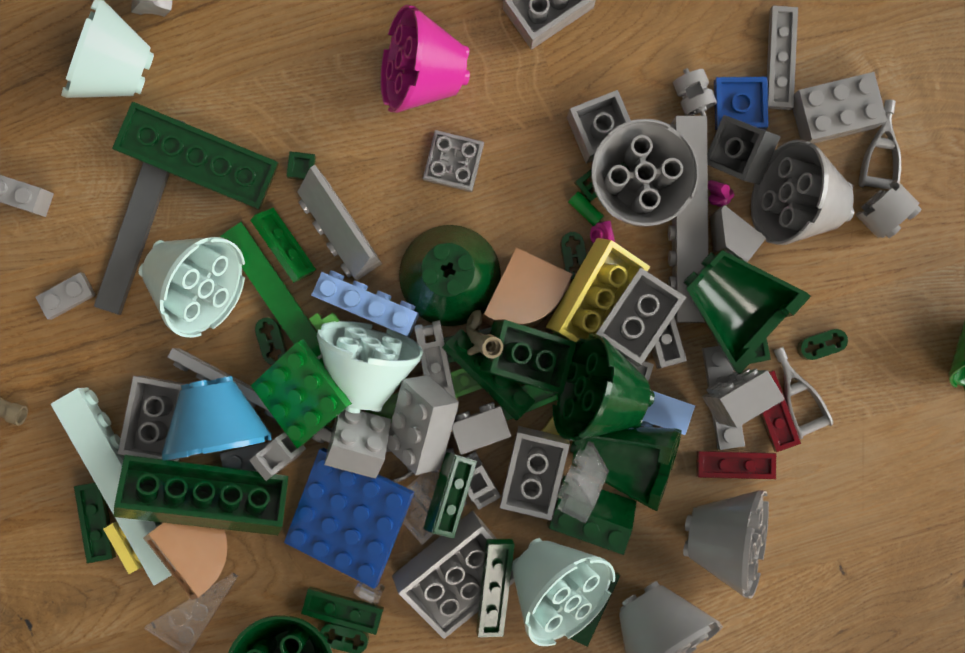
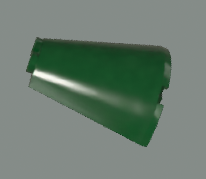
M723 250L716 255L711 252L701 262L704 267L698 273L693 271L683 283L686 285V291L731 367L737 374H741L757 356L754 351L784 318L794 316L811 295Z
M655 427L628 428L573 441L570 448V453L573 454L572 465L650 509L658 511L677 455L682 430Z

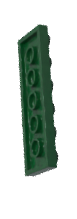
M133 101L112 147L114 151L258 210L261 209L279 165L275 160Z

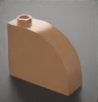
M516 247L483 315L482 322L492 326L494 320L505 319L530 328L540 324L554 311L562 296L565 295L571 284L569 280L572 274Z
M161 523L143 537L191 600L199 598L215 583L223 570L227 556V538L224 529Z

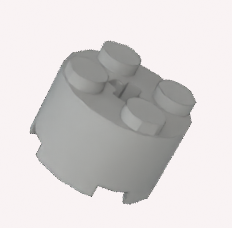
M897 180L889 183L892 188L887 192L880 190L861 207L864 211L856 213V216L877 238H884L886 236L891 238L901 229L899 224L906 218L911 220L922 210L918 206L919 202Z

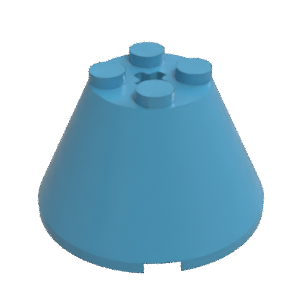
M232 376L211 381L192 382L181 385L162 451V460L265 442V440H272V436L240 388L233 381Z

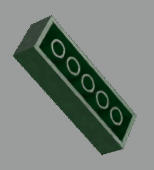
M124 455L114 503V517L278 536L283 526L289 476L275 474L266 481L259 472Z

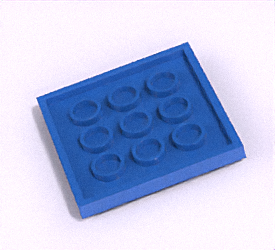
M321 448L316 456L284 543L374 589L379 584L415 492L379 474L375 479L326 466L324 463L327 449Z

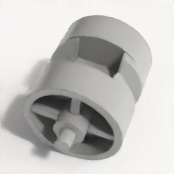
M688 68L683 70L684 75L673 81L677 96L683 98L680 104L685 116L695 114L706 116L705 111L716 105L717 101L712 89L707 88L709 81L705 70L698 69L689 72Z

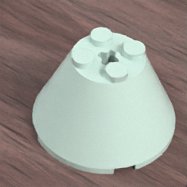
M94 0L91 9L96 10V12L91 11L85 21L66 76L68 82L66 87H63L61 96L65 98L134 96V93L140 94L145 82V77L141 76L143 69H150L154 53L150 52L151 47L104 0Z
M220 237L173 241L158 240L154 243L152 250L146 256L138 272L143 278L166 326L180 336L198 337L201 336L200 332L208 328L215 329L235 307L245 282V277L242 276V265L245 264L242 252L234 243Z
M334 321L323 324L321 330L318 329L317 332L324 367L352 403L345 409L351 413H360L361 410L381 411L385 402L399 387L402 380L409 375L422 358L423 350L417 342L388 328L386 333L373 330L372 324Z
M540 538L534 539L529 544L528 549L512 563L513 577L525 630L532 642L539 646L556 645V639L563 636L569 639L584 629L599 614L611 595L608 590L610 582H615V571L612 565L604 558L551 541H542Z

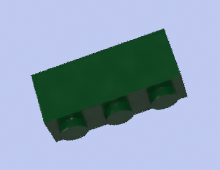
M563 476L552 519L548 520L547 525L551 530L624 555L633 529L637 501Z

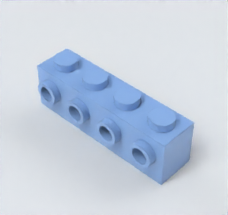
M330 270L329 274L321 272L311 296L410 338L419 317V313L414 311L416 306L402 300L400 305L390 301L392 296L379 290L376 295L368 292L367 285L355 280L353 284L343 281L345 276Z

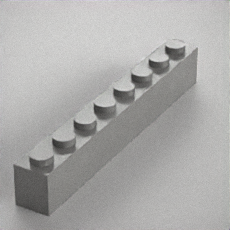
M676 116L669 125L682 136L685 135L692 144L698 158L700 175L694 197L684 211L672 219V225L668 227V240L672 241V251L668 253V265L672 266V276H669L668 286L686 297L674 315L676 323H705L686 291V285L683 282L693 271L698 273L704 267L701 262L708 256L707 116Z

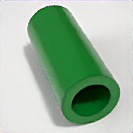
M579 191L568 201L593 227L604 217Z

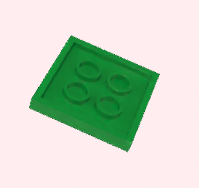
M304 339L296 342L250 385L297 449L352 404Z

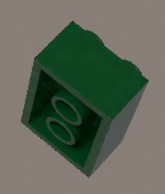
M505 319L494 320L490 334L502 341L503 351L496 358H488L484 355L480 371L545 391L563 394L577 342Z

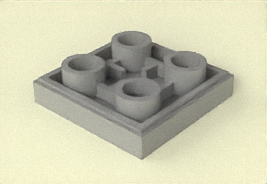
M435 130L423 181L472 192L484 142Z

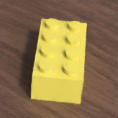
M597 238L546 328L562 338L577 342L580 338L587 339L591 333L596 334L638 270L642 268L648 272L650 266L612 240Z

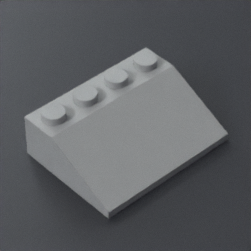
M315 165L310 167L298 190V194L301 197L298 203L306 214L311 212L315 218L312 224L320 235L325 233L330 242L326 245L334 257L339 255L344 262L340 266L347 277L353 276L356 280H359L383 263L328 180Z
M473 510L459 521L454 539L440 536L392 575L398 594L443 639L478 612L486 540L497 539ZM511 571L510 585L515 582L513 571Z

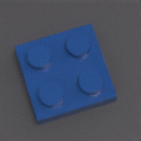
M767 77L715 78L714 96L717 101L715 105V130L718 129L723 115L764 130L768 128Z

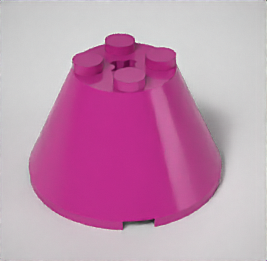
M404 5L401 7L391 23L388 35H391L392 38L389 50L384 49L381 65V94L384 105H389V112L394 113L456 96L461 86L468 84L470 77L469 70H466L469 47L462 45L415 6Z

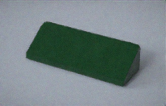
M446 452L424 523V530L433 534L455 538L477 461Z

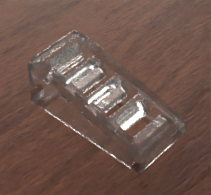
M359 581L353 593L356 597L367 602L378 604L385 587L379 583L373 589Z

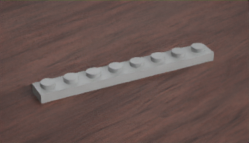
M172 348L168 355V358L175 361L173 364L175 367L183 371L191 369L197 373L196 377L202 381H211L231 376L180 348ZM233 377V381H235L251 406L256 407V405L263 407L266 409L264 413L274 418L252 387ZM325 426L312 439L320 443H324V441L329 442L332 428Z

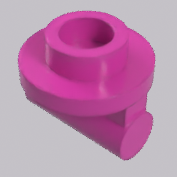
M714 180L708 181V190L711 192L708 198L710 204L718 207L729 204L735 195L733 189H730L729 185Z
M611 221L599 222L594 227L592 226L590 238L593 244L597 238L615 242Z

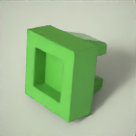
M317 313L309 318L317 332L318 329L321 330V326L325 323L340 321L334 313L325 318Z

